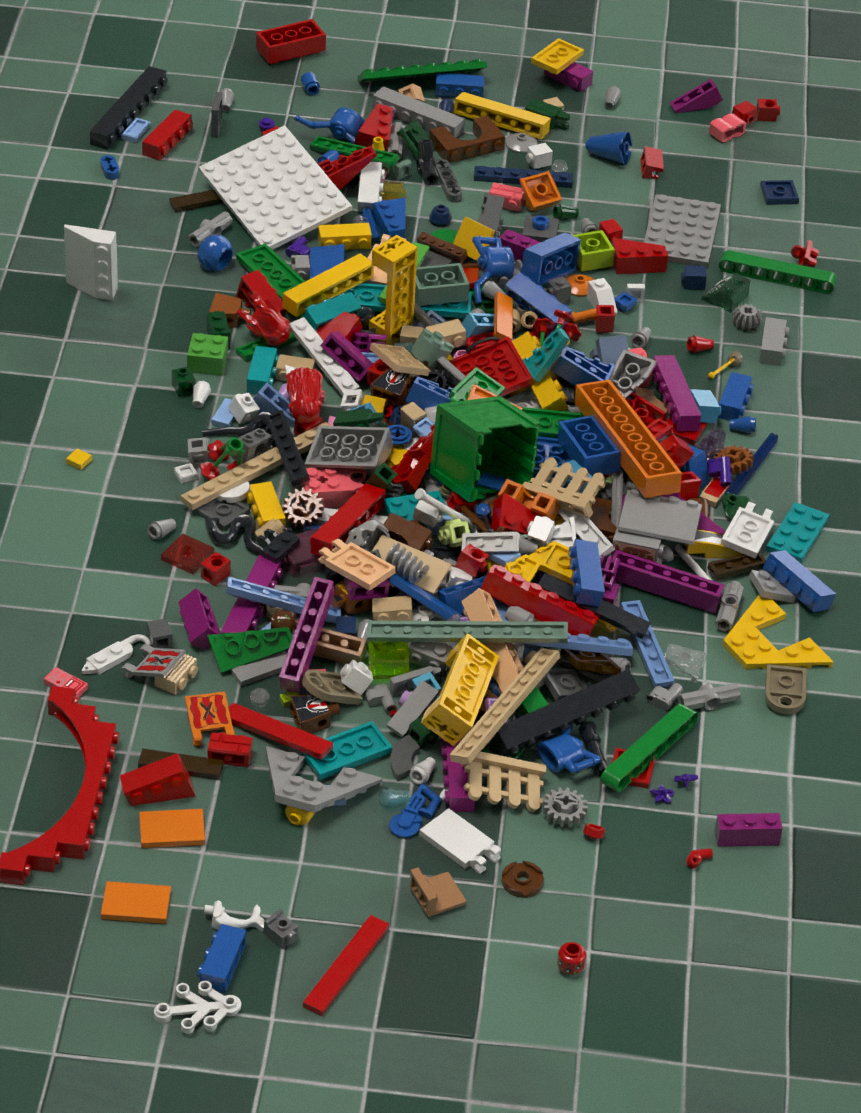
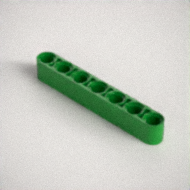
M731 250L723 252L719 262L720 270L726 273L826 294L834 290L837 276L831 271Z
M678 704L611 763L602 773L600 782L617 792H621L633 781L630 780L632 777L637 778L649 767L651 759L656 761L695 725L698 719V712Z

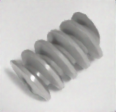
M396 543L389 550L385 561L395 566L397 573L403 575L405 579H409L411 584L419 582L427 574L429 566L425 565L422 568L424 564L422 560L417 562V556L411 558L412 553L410 551L406 553V548L402 547L400 549L401 544Z

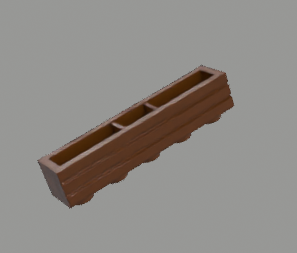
M421 232L417 238V243L430 246V251L451 258L461 264L468 257L466 249L425 232Z

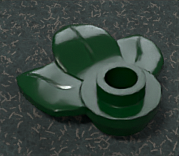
M727 493L722 498V505L725 508L724 513L731 521L739 507L745 509L748 502L756 503L748 496H737L733 493Z

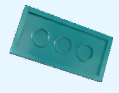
M794 502L767 544L766 551L776 552L785 550L799 563H802L829 520V514Z
M370 721L325 738L333 742V749L322 760L301 752V755L305 757L306 762L317 777L322 780L340 773L344 767L353 768L390 754L393 747L376 724Z

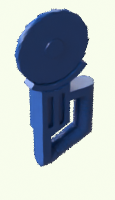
M421 784L405 809H401V814L393 816L390 820V831L393 835L401 838L416 835L423 822L420 816L430 819L442 798L427 785ZM422 794H425L431 800L427 809L424 808L426 798Z

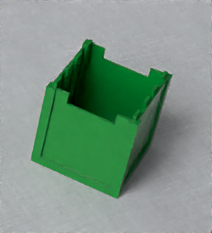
M501 396L437 404L430 474L468 502L484 498L485 496L482 494L499 492L498 490L476 485L480 475L482 476L484 472L513 479L521 485L525 481L530 483L535 468L537 438L541 423Z

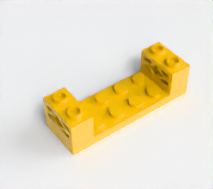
M398 235L372 249V265L387 273L386 310L369 320V330L375 328L376 334L387 335V339L383 340L386 342V345H393L398 342L402 325L410 326L414 322L418 247Z
M467 633L449 652L445 664L451 669L440 696L425 711L421 723L439 735L444 741L454 746L473 727L499 656Z

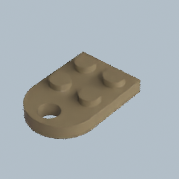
M767 664L765 701L772 710L782 714H793L804 707L807 668Z
M307 670L302 678V684L306 690L319 699L347 705H360L363 700L360 694L342 683L340 673Z

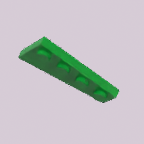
M289 627L207 635L220 673L287 650L293 639Z

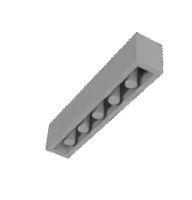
M384 86L373 95L372 109L375 108L377 103L392 107V114L395 118L407 123L417 120L421 127L427 131L445 126L455 138H458L464 132L465 119Z

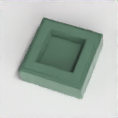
M409 159L395 164L394 178L397 181L411 175V161Z

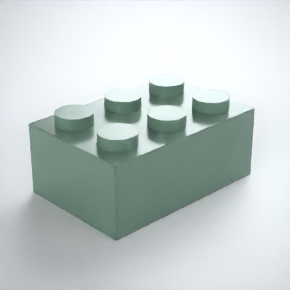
M461 263L417 267L415 302L419 306L468 301L469 282Z

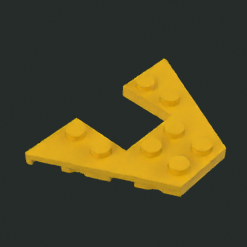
M556 541L536 549L530 555L525 554L514 562H508L504 567L508 572L518 574L530 583L537 571L541 570L574 586V582H571L572 570H570L571 559L568 557L569 547Z
M760 594L723 640V646L745 669H766L767 664L798 668H812V665H827L828 668L833 666V661L810 637L777 650L759 630L785 620L786 613L772 599L763 598Z

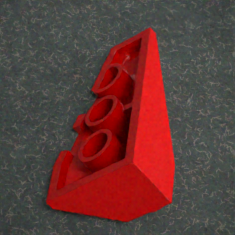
M373 146L354 151L350 156H344L343 154L338 156L337 160L330 161V159L318 163V165L340 191L377 154Z

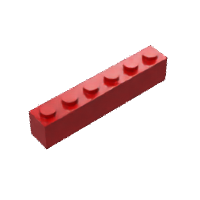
M367 483L364 484L324 525H321L315 534H312L309 541L311 545L310 553L322 557L323 555L319 553V550L326 547L331 551L336 547L332 544L334 540L340 539L345 543L352 529L370 521L385 506L386 490Z
M494 564L490 568L481 586V589L490 593L492 597L510 606H518L534 614V618L541 622H568V633L571 635L586 634L590 636L599 618L592 611L584 610L574 602L566 601L560 598L558 594L548 592L542 589L540 585L530 583L524 580L522 576L508 572L506 568Z

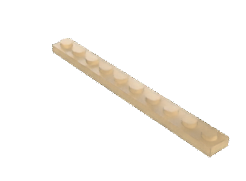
M324 422L294 437L300 455L310 450L318 427L331 426L329 423ZM275 447L180 495L181 502L191 510H194L244 482H249L284 464L278 448Z
M541 648L450 753L451 762L469 765L557 662L560 658L558 650Z

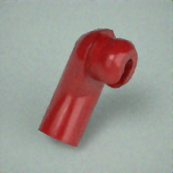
M712 849L692 850L686 859L687 865L691 868H696L703 859H712Z

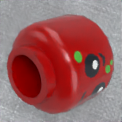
M568 942L561 945L557 958L559 969L563 973L570 975L583 971L586 962L585 948L576 942Z

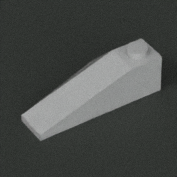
M623 350L609 380L612 381L622 396L626 398L650 376L657 362Z

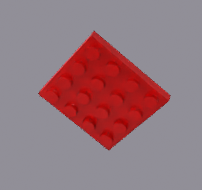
M509 336L449 361L465 376L476 367L505 387L500 395L501 397L534 383L530 372Z

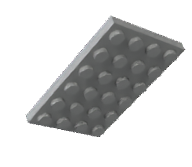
M656 194L644 242L664 245L668 254V262L705 266L708 268L721 204Z

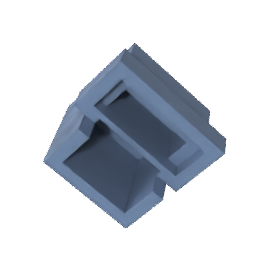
M626 335L598 338L595 341L596 348L592 349L589 355L590 359L593 360L595 357L599 358L601 363L607 365L610 363L616 364L623 350L629 351Z

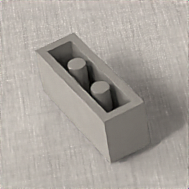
M766 317L759 363L780 366L781 359H785L786 349L784 348L787 346L789 327H786L787 320Z

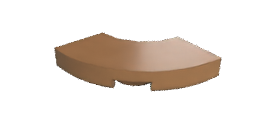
M636 388L635 393L660 408L667 415L666 403L655 397L654 390ZM641 404V406L647 410L646 406L644 404ZM655 412V417L660 418V415Z

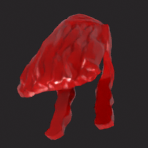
M254 292L250 297L258 308L251 316L241 309L237 310L236 315L243 318L247 323V328L261 337L268 346L282 345L290 336V321L281 315V312L272 304L271 300L263 302L260 296Z
M308 367L291 370L290 373L285 375L287 379L286 389L290 398V404L288 405L290 413L299 424L311 423L318 418L322 402H320L323 376L320 371Z

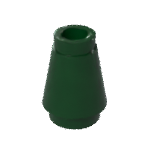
M558 204L553 208V217L555 219L577 218L579 215V209L576 207Z

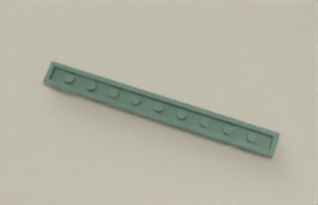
M368 621L367 642H459L468 633L479 642L568 643V622Z

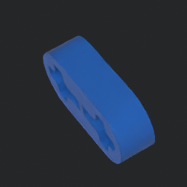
M111 155L101 157V169L105 178L109 180L117 179L119 177V166L116 159Z

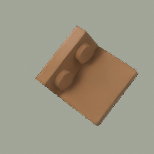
M419 868L410 870L409 887L427 917L466 904V899L449 872L427 878L425 874L421 873Z

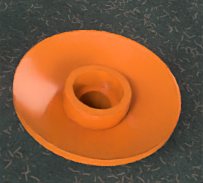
M574 274L565 278L572 285L571 295L578 297L587 296L588 281L594 280L582 274Z

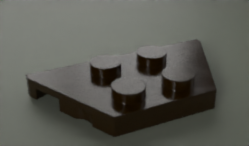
M561 648L560 654L579 671H592L609 675L621 673L622 668L605 653Z

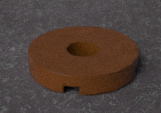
M516 861L504 868L501 883L509 894L527 898L541 891L544 877L542 870L536 864L528 861L517 863ZM519 877H525V878H527L528 880H526V881H521V880H519L518 878H519Z

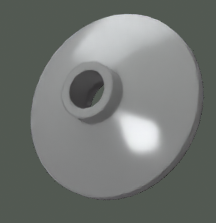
M515 133L506 138L505 145L513 152L527 153L529 146L537 145V140L524 133Z

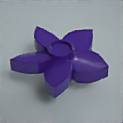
M682 774L681 776H675L674 782L683 780L684 787H688L687 782L697 780L698 775Z
M660 784L658 790L651 789L649 791L656 796L655 803L663 801L665 804H671V797L674 794L673 790L666 789Z

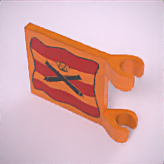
M225 692L185 696L193 746L202 745L201 732L224 729V733L235 735Z

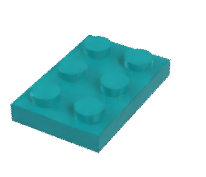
M439 491L426 492L429 496L445 504ZM415 494L386 498L384 505L389 515L393 513L410 521L415 520L413 515L419 500L415 498Z

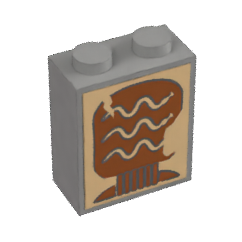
M617 527L612 544L615 549L611 552V557L616 550L662 564V559H659V556L663 555L664 545H661V538L620 531Z

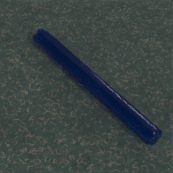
M770 433L753 455L754 463H752V467H748V471L742 470V474L736 477L725 494L733 493L737 495L777 443V434Z

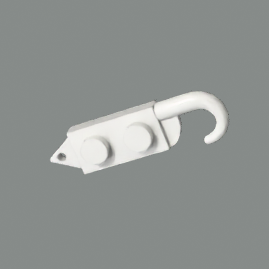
M141 634L132 635L121 642L118 641L86 658L82 674L97 673L99 675L131 658L133 654L132 644L142 641L145 644L151 645L148 637Z

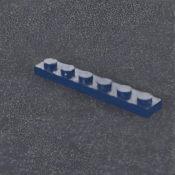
M475 166L474 181L521 184L520 178L530 177L546 171ZM549 171L556 187L572 188L573 173Z

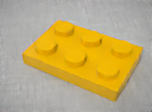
M558 38L533 56L531 64L557 75L583 56L584 49Z

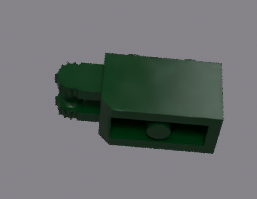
M533 99L525 107L526 111L551 118L549 130L555 127L569 128V122L566 121L570 120V115L563 112L560 107L537 99Z
M370 408L340 411L333 422L334 426L388 428L385 422L376 423L385 418L382 412L373 413Z

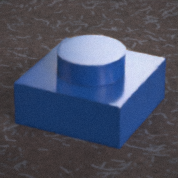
M625 292L614 298L616 307L625 312L637 305V299Z

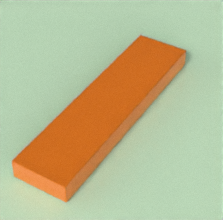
M497 291L494 299V336L498 337V339L509 336L512 340L513 298Z

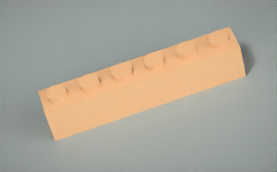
M480 588L461 601L464 606V614L470 621H502L490 593ZM480 642L499 656L492 676L497 681L499 692L502 694L524 667L513 643Z

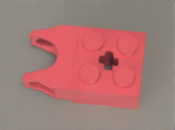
M306 468L310 480L301 483V488L304 487L306 492L311 488L312 494L318 492L319 498L323 500L324 508H340L364 485L361 482L366 480V470L357 468ZM355 473L363 474L360 478H353Z

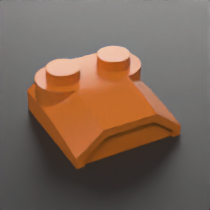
M549 170L530 177L520 178V183L526 197L525 204L529 210L539 211L561 202V195Z

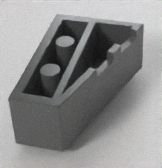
M485 193L478 222L495 230L493 237L499 238L504 222L501 215L505 197Z

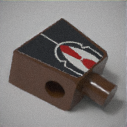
M387 369L370 384L371 396L384 398L388 401V404L395 407L403 406L411 390L410 374Z
M312 694L290 696V713L298 729L313 734L329 728L331 716L340 714L338 702L327 704L325 700L319 699Z

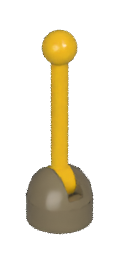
M738 351L732 352L728 356V362L716 371L710 372L708 377L713 379L717 373L729 365H740L743 362L742 355Z

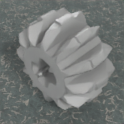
M744 303V305H738L733 311V324L736 325V328H742V331L744 329L748 331L751 329L756 330L762 321L761 310H758L757 306L753 307L752 304L747 305Z

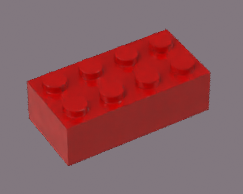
M313 19L256 32V49L269 64H274L326 51V34Z

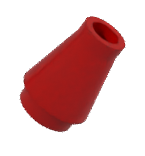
M695 335L687 339V349L692 351V353L712 350L714 348L713 339Z

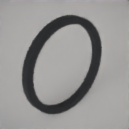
M495 336L481 339L469 346L465 353H469L478 344L489 340L498 341L499 339Z

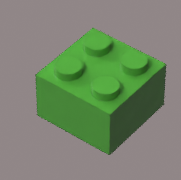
M193 333L187 353V367L189 366L191 372L223 376L228 356V337Z

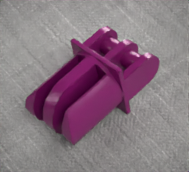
M355 332L354 334L356 336V340H354L355 347L360 352L369 353L372 343L386 345V342L383 340L387 339V335L368 334L367 332Z
M602 555L600 563L604 587L612 590L621 560L616 558L611 571L613 557H608L605 568H603L606 555Z

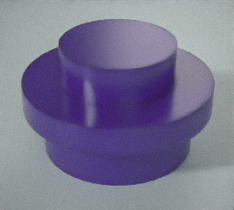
M263 118L259 121V127L261 131H266L274 128L275 122L270 118Z

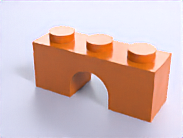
M506 479L498 493V496L503 492L536 514L541 517H548L552 521H554L560 510L555 497L542 492H538L537 496L529 493L523 485Z

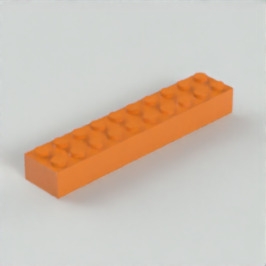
M603 380L577 384L575 393L576 406L584 417L593 415L620 450V465L645 498H653L655 496L671 495L672 493L680 492L682 472L612 381Z

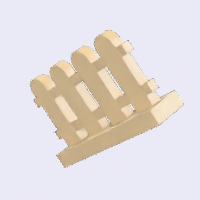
M548 458L545 463L541 462L539 466L541 469L537 476L531 478L530 483L524 482L523 486L529 493L537 496L538 492H542L555 497L560 509L590 518L593 514L590 504L596 502V494L600 488L604 489L605 478L602 473H595L592 478L588 477L589 473L586 468H580L576 473H573V467L570 463H564L558 468L555 458ZM556 473L552 482L548 483V480L550 479L552 474ZM568 478H571L572 480L567 488H563ZM584 483H587L588 485L583 493H579Z
M480 752L469 765L461 764V767H464V772L468 773V783L464 785V790L468 791V796L471 800L476 801L482 794H485L488 801L494 805L498 804L501 798L507 799L508 806L513 809L517 808L521 802L526 803V807L530 812H536L542 806L544 799L540 798V788L543 787L541 779L546 773V765ZM482 776L487 777V787H482ZM501 780L507 781V791L501 790ZM521 784L526 785V795H521Z

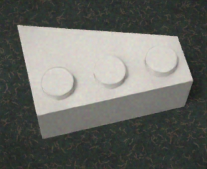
M370 162L361 170L358 212H362L363 208L369 207L373 213L374 202L382 201L380 193H383L384 183H382V179L384 180L385 170L382 169V163Z

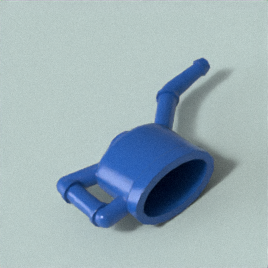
M344 107L338 108L330 121L311 122L298 115L294 118L296 122L298 121L312 129L329 128L336 138L347 140L351 144L354 143L358 131L365 122L357 112Z
M475 236L472 238V242L480 254L477 263L484 273L474 283L477 305L482 303L481 288L490 277H507L511 279L514 274L512 250L506 246L502 247L501 239L497 237ZM482 244H493L495 246L483 247Z
M570 725V728L561 733L560 736L537 744L539 757L546 767L553 772H559L566 768L570 773H579V771L596 766V764L601 762L600 756L584 750L582 741L569 735L573 725Z

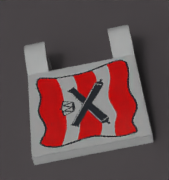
M143 644L139 650L145 652L142 655L144 660L137 667L126 663L121 669L127 671L124 675L126 678H131L133 675L164 677L185 655L186 651L183 649L153 648L148 644Z

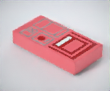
M57 667L44 678V684L50 687L76 689V697L78 698L88 689V683Z

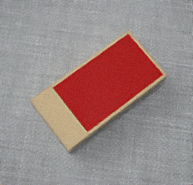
M713 477L700 494L699 499H706L710 506L716 507L731 485L721 486L720 477Z

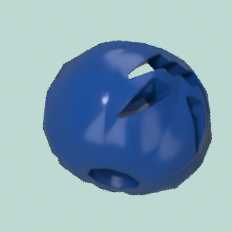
M219 234L208 236L199 246L197 252L198 261L206 271L210 269L211 272L223 270L229 265L233 257L231 243L226 237Z

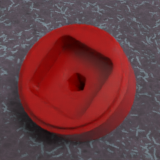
M587 823L583 833L588 835L590 839L595 840L604 837L605 829L599 825Z

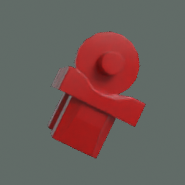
M807 241L806 248L801 245L792 247L791 255L799 259L798 265L815 267L819 250L812 247V241Z

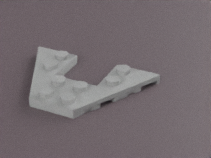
M266 747L265 755H267V765L270 780H272L274 800L281 804L315 813L322 810V808L334 805L336 800H347L355 797L356 794L365 793L367 788L377 785L380 787L382 785L383 778L345 767L330 786L318 781H309L300 776H295L304 765V756L298 755L295 752H286Z

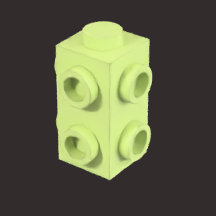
M460 518L445 521L444 526L438 527L439 531L437 532L438 539L442 542V545L449 544V547L462 546V534L470 533L468 522H461Z

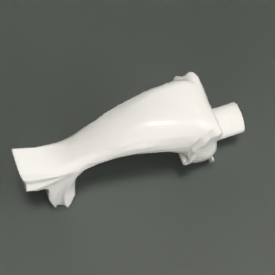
M219 900L214 902V906L205 905L204 914H212L211 926L213 929L219 930L220 925L224 924L240 929L255 927L261 932L264 930V919L260 917L261 911L258 904L254 907L252 916L246 920L227 915L225 908L222 907V902Z

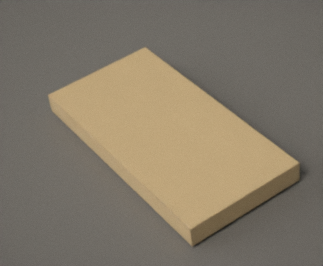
M372 343L370 346V350L395 372L425 376L429 374V369L404 347Z
M381 535L373 550L378 549L382 560L385 561L392 546L400 542ZM400 543V549L405 547L406 553L409 551L412 553L411 558L417 556V562L421 560L424 562L422 568L425 565L429 566L427 574L415 585L435 596L450 571L451 564Z

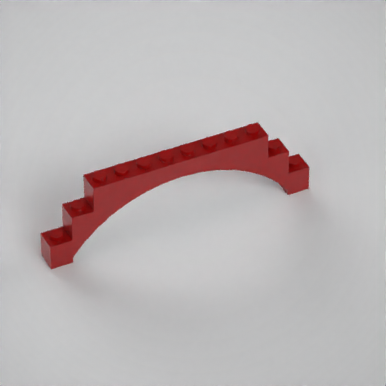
M52 686L48 697V715H54L73 734L79 744L86 766L83 784L70 809L52 828L20 848L8 853H1L0 883L24 885L26 877H30L31 870L54 872L56 864H60L61 857L84 859L85 852L90 850L91 839L89 837L94 835V820H98L99 817L98 804L102 805L103 802L102 790L107 787L108 778L106 775L111 773L112 762L110 760L115 758L116 747L114 746L119 743L120 733L116 732V723L99 721V715H96V706L79 704V698L76 697V689Z

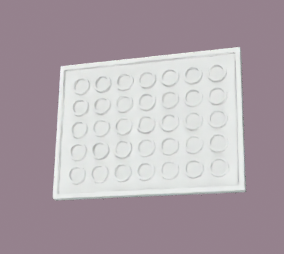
M285 125L199 166V172L259 246L267 244L272 250L318 228V225H324L353 210L349 201Z

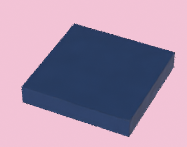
M793 180L761 181L760 187L766 205L799 204V197Z

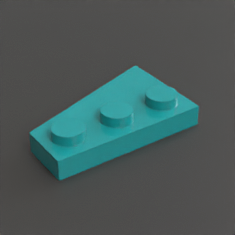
M557 328L544 340L543 346L540 348L536 347L532 351L533 355L530 358L525 357L523 359L534 380L538 382L542 380L551 365L557 360L561 351L567 346L570 339L563 329Z

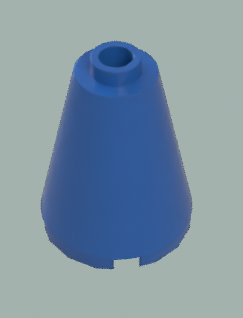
M626 131L592 136L585 144L589 153L620 164H627L632 151H629V146H632V136Z

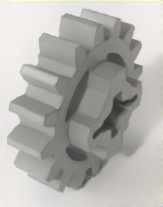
M559 787L558 792L551 790L550 795H545V800H543L542 804L543 814L547 815V820H553V825L560 823L561 827L564 824L572 827V823L579 825L580 820L584 821L585 815H587V800H583V794L577 795V790L570 792V789L567 787L565 791H562Z

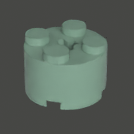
M423 329L412 346L411 353L421 362L424 360L429 362L428 366L440 369L437 361L438 358L444 356L447 359L454 346L445 341L441 333L437 331L432 333L427 329Z

